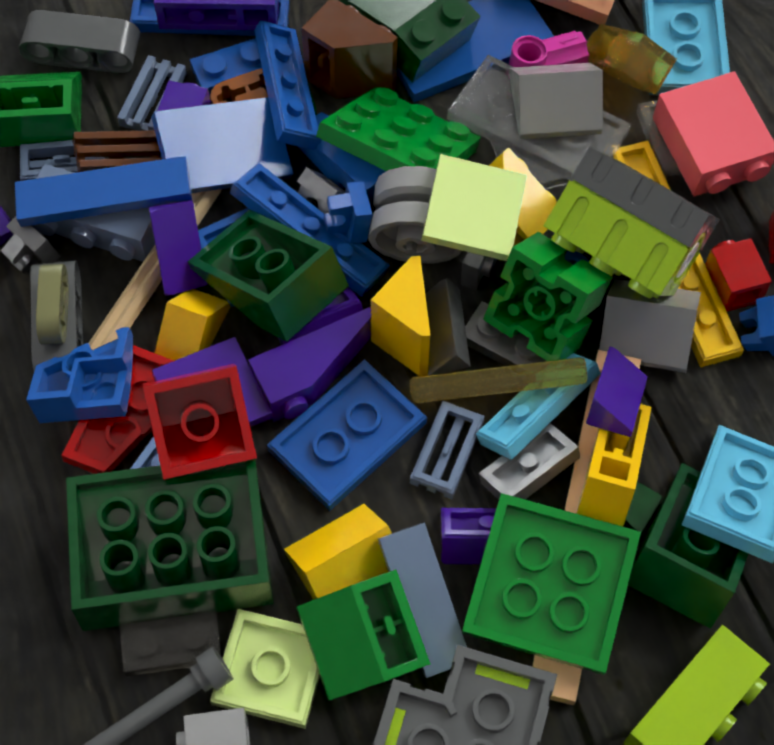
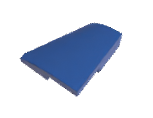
M129 327L115 330L118 339L92 350L89 343L74 348L66 356L54 357L36 365L26 401L39 423L126 416L133 365V334Z

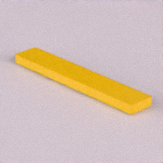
M649 141L610 149L609 156L671 190ZM699 253L678 289L701 292L691 347L699 366L704 367L740 357L744 349Z

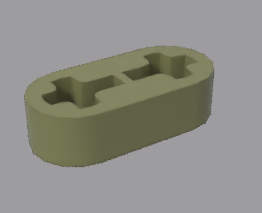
M65 264L40 265L36 330L41 345L64 344L66 341L69 280Z

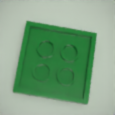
M374 87L322 120L316 137L384 171L403 166H423L436 169L440 154L466 160L477 151L481 139L480 136L471 133L464 124L455 121L448 122L434 115L430 108L420 104H411L400 99L396 92L384 87Z
M501 493L462 634L605 675L641 532Z

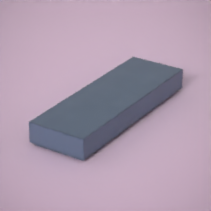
M425 523L377 538L388 572L395 569L398 572L428 655L430 665L421 668L424 677L428 678L450 670L457 645L467 647Z

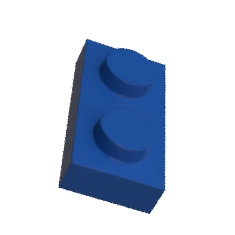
M256 38L190 59L195 79L200 87L208 88L209 97L216 84L262 68Z

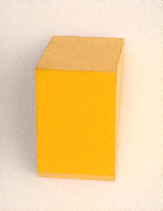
M196 289L185 291L166 303L155 354L175 361L210 347L230 309L228 301Z

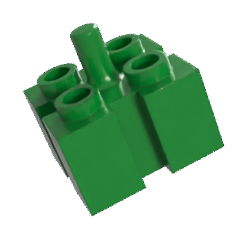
M537 232L512 247L500 276L508 281V283L494 291L483 320L510 338L518 333L525 335L529 338L526 346L527 349L552 365L557 366L581 347L593 321L586 315L600 306L613 277L594 267L584 259L574 265L565 260L566 249L540 232Z

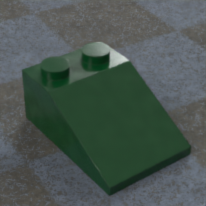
M338 0L345 5L353 6L361 15L378 25L387 27L398 37L397 67L412 83L471 39L481 17L466 0Z
M252 210L245 212L187 261L194 272L258 327L286 342L349 286L332 246Z
M682 463L636 554L628 585L711 629L734 595L749 553L682 526L701 473Z

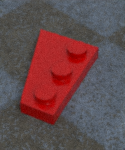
M133 345L132 379L126 416L79 420L61 455L63 462L94 474L112 472L152 431L143 384L155 381L152 376L153 369L173 362V360Z

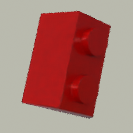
M235 364L143 384L163 479L257 458L239 374Z

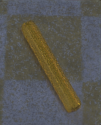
M579 357L413 377L410 380V394L413 402L425 403L581 385L587 383V365L585 359Z

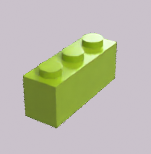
M722 624L632 730L623 744L704 745L710 736L719 742L737 721L730 712L738 702L742 700L749 706L766 686L767 683L760 676L770 663Z

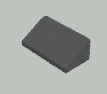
M446 278L438 282L425 294L430 328L428 377L430 379L471 367L460 289L451 280Z

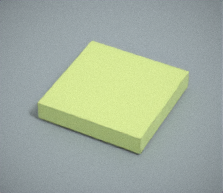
M440 154L421 241L507 261L514 246L527 175Z
M238 609L223 656V661L230 670L234 680L217 691L213 689L210 699L211 705L228 710L244 707L248 715L306 729L320 674L302 624Z

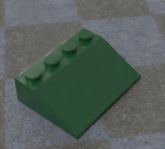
M255 459L169 479H163L160 465L66 478L71 610L82 631L274 604Z

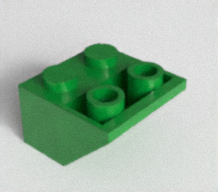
M81 72L0 76V147L72 140L74 132H81Z
M396 569L296 607L328 700L368 688L430 665Z

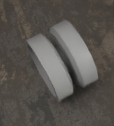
M403 166L388 170L378 177L373 198L375 211L372 215L368 239L372 247L381 254L405 262L411 256H420L421 263L431 264L449 261L460 255L461 250L421 241L436 169L423 166Z

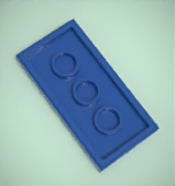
M472 0L468 3L481 17L471 39L413 83L398 67L397 76L415 103L508 66L513 43L521 36L531 35L543 40L554 37V35L530 0Z

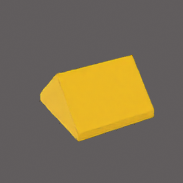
M411 256L371 299V341L418 376H428L430 328L421 257Z
M362 504L284 549V552L311 597L315 600L348 586L387 573L388 569L377 538L392 533L389 526L365 504Z

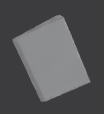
M591 63L509 68L519 140L602 134V69Z
M614 279L606 299L599 350L608 352L609 346L625 356L642 359V366L686 373L701 292L677 289L674 296H660L658 299L654 297L649 299L627 286L629 281Z

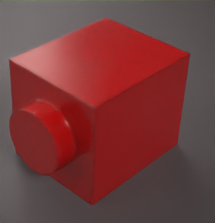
M752 238L738 242L734 240L723 241L710 250L705 266L726 312L756 304V299L765 297L772 280Z

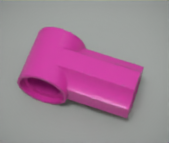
M572 31L543 40L531 35L517 38L511 50L507 71L508 81L510 82L509 68L588 63L589 53L584 35L581 31Z

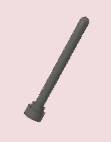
M212 646L196 657L197 663L190 667L191 673L83 745H119L201 689L207 692L214 688L217 691L234 680L217 650Z

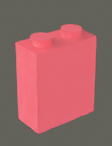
M735 71L659 94L652 118L693 197L707 192L716 194L724 191L732 184L745 180L754 182L769 173L774 162V140Z

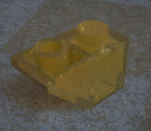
M601 23L587 41L588 63L599 67L605 73L634 88L652 94H657L677 58L644 34Z

